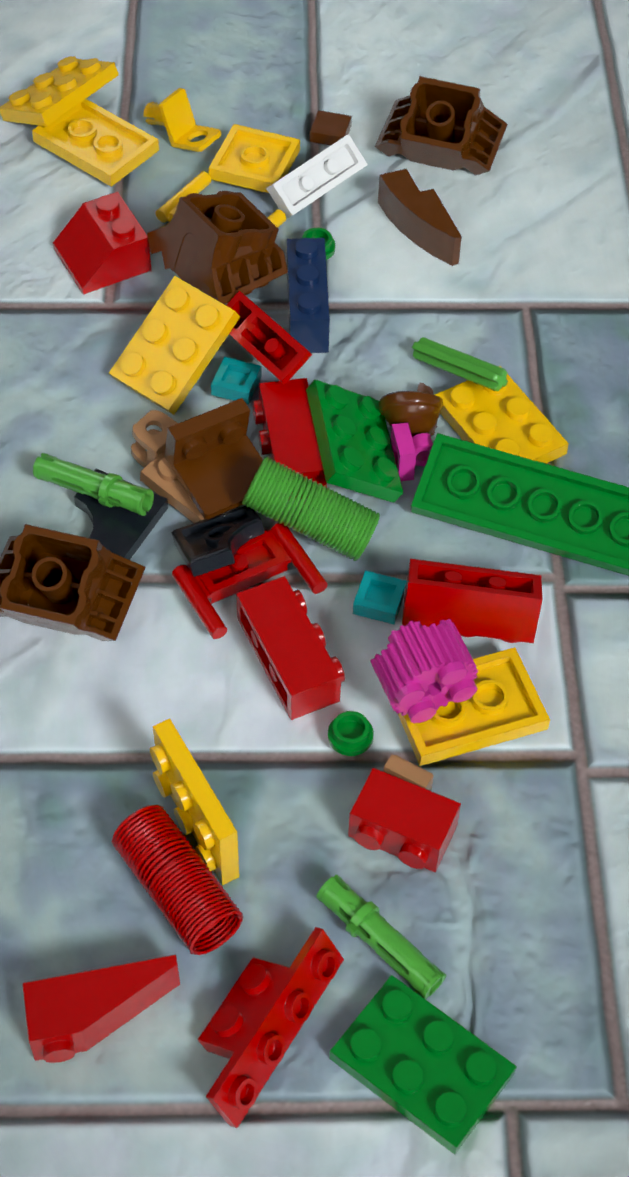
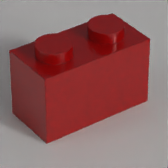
M372 768L350 811L348 836L354 838L359 845L366 849L383 850L399 857L409 867L415 869L426 868L436 873L457 828L461 803Z

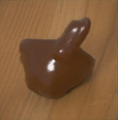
M419 383L417 391H397L382 396L379 401V412L385 417L391 427L392 424L408 422L412 437L421 433H428L433 436L437 428L443 400L441 397L434 395L430 386Z

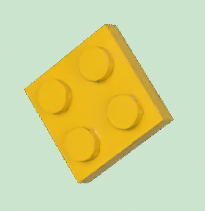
M233 124L209 166V175L215 181L269 193L266 188L286 176L300 152V139Z

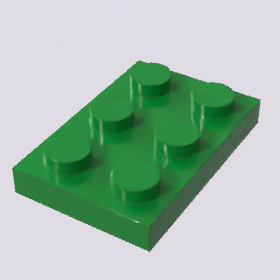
M314 379L306 389L326 483L394 503L403 494V489L385 417L379 412V400Z
M393 975L388 978L329 1051V1059L454 1155L511 1080L517 1068L516 1065Z

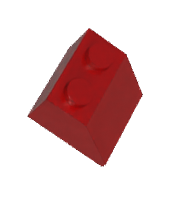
M118 191L84 202L53 242L54 250L83 295L152 271L147 234Z

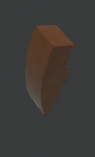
M407 168L380 174L378 204L389 220L408 239L432 256L451 266L458 265L462 236L435 190L429 189L420 192Z

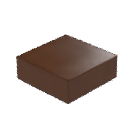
M318 110L310 131V142L331 146L349 134L352 126V116Z

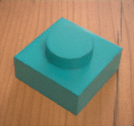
M224 357L211 383V395L233 401L243 398L245 403L249 405L261 380L262 366Z
M365 570L353 602L352 614L395 625L405 596L407 581Z

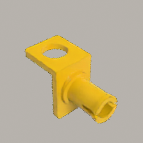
M178 88L159 104L157 102H149L145 106L143 115L147 118L145 120L146 123L165 126L172 147L202 152L222 135L220 129L196 125L186 91L183 88ZM197 136H207L203 140L191 142Z

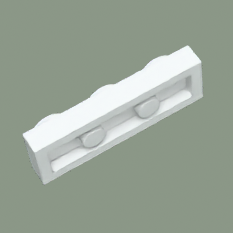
M348 134L266 189L277 207L285 213L286 219H288L368 164Z

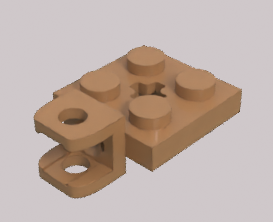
M151 410L132 427V435L136 442L131 445V454L144 467L140 473V481L156 494L167 498L170 505L193 523L205 520L165 458L167 428L178 423L161 411ZM150 425H157L162 431L155 429L147 431L146 428Z

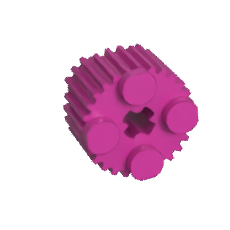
M451 619L446 621L440 620L439 625L436 626L433 623L429 627H426V625L422 626L420 621H410L406 626L401 625L398 630L391 631V635L388 637L390 643L387 645V649L381 651L382 655L376 654L370 660L392 709L397 714L401 713L402 716L408 714L412 723L425 722L436 714V710L440 706L445 707L450 701L457 703L466 701L478 690L473 680L477 678V667Z

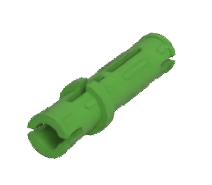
M41 453V457L38 456L34 462L33 475L35 478L97 499L103 506L122 507L141 516H145L146 511L149 512L154 501L153 491L123 481L120 475L114 473L101 474L89 468L58 459L47 453Z
M337 874L323 884L316 898L327 908L331 909L347 925L345 930L352 937L358 936L366 942L388 965L408 981L424 999H427L428 996L430 997L441 986L446 978V974L436 965L432 964L398 930L394 929L379 914L380 908L374 902H366Z

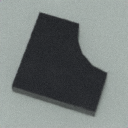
M97 468L94 470V471H96V472H98V473H101V474H102V473H103V474H106V475L108 474V473H106V472H104V471H101V470H99V469H97ZM78 492L74 496L75 506L87 513L93 523V530L89 538L99 540L110 552L128 560L132 558L168 509V499L155 493L152 507L149 512L146 511L145 516L138 515L122 507L103 506L97 499Z
M243 506L213 518L175 529L171 533L176 548L193 577L234 564V555L238 549L250 539L264 534L265 531L262 520L254 509H250V506Z

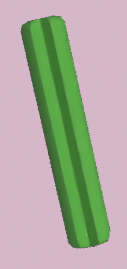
M424 337L420 338L418 342L415 341L412 345L414 349L413 357L493 391H499L501 387H505L508 383L506 379L507 371L489 362Z

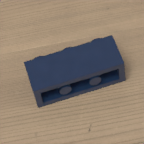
M325 238L287 239L289 334L310 353H329L330 315Z

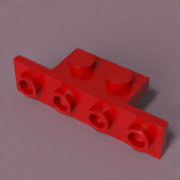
M315 927L290 967L252 957L197 1039L207 1052L229 1059L205 1097L231 1127H239L344 961V958L322 928Z

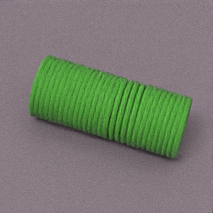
M268 456L263 459L242 501V504L247 507L250 506V509L254 508V511L261 512L262 515L265 514L270 519L273 518V521L279 520V524L288 525V528L293 526V531L296 530V532L304 534V536L315 540V542L319 541V544L326 545L327 548L330 547L331 550L334 549V552L338 551V554L341 553L342 556L345 555L349 559H353V561H357L364 552L380 518V514L376 513V511H372V509H368V507H364V505L356 501L353 502V499L349 500V497L346 498L345 495L342 496L341 493L338 494L337 491L330 490V487L326 488V485L323 486L322 483L317 484V481H312V478L303 477V474H299L295 470L292 471L287 466L284 467V464L280 465V462L277 463L276 460L273 461Z

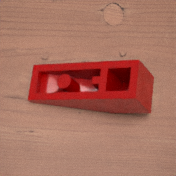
M240 290L226 305L235 310L240 316L229 335L284 385L312 356L304 346Z
M176 955L22 983L28 1038L35 1061L44 1059V1061L49 1063H59L70 1060L75 1056V1053L88 1051L179 986L180 979Z

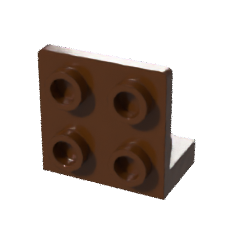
M243 398L167 428L165 458L204 519L213 518L243 505L242 501L263 461L246 435L250 409Z

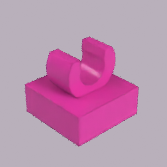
M408 422L392 424L390 442L400 481L414 480L415 465L425 466L428 460L429 450L433 446L431 435L421 433L412 437Z

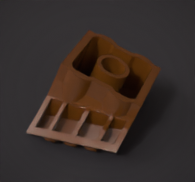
M420 76L418 82L412 87L409 96L395 100L375 147L389 157L400 153L411 162L452 171L464 167L474 175H479L490 171L508 124L484 107L480 97V88Z
M219 191L217 194L211 195L191 193L186 197H180L176 212L171 221L147 233L150 252L154 254L162 251L165 269L170 268L183 281L223 304H228L239 290L243 294L248 295L254 289L264 287L270 281L288 273L284 251L275 243L279 228L241 192Z
M25 524L20 535L9 537L0 556V617L7 616L26 624L69 634L88 635L101 641H116L146 567L110 552L99 540Z

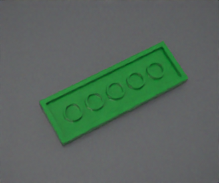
M437 433L411 504L412 513L629 576V487Z

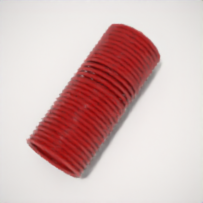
M159 805L145 806L130 814L119 824L112 838L113 847H115L126 862V865H128L140 884L145 888L146 892L155 902V905L160 909V912L163 913V916L171 924V927L179 935L187 949L190 950V953L194 955L206 954L228 941L239 929L243 920V914L237 908V905L234 904V901L231 900L225 889H223V886L220 885V882L217 881L212 871L201 860L199 854L189 844V841L186 840V837L177 828V825L169 817V814L166 813V810Z

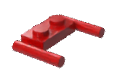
M279 522L271 530H266L264 534L250 539L242 545L234 555V564L193 577L186 565H179L172 571L175 581L213 639L223 637L228 629L212 604L287 571L288 563H293L314 594L323 592L328 586V583L288 526H284L283 523L279 524Z

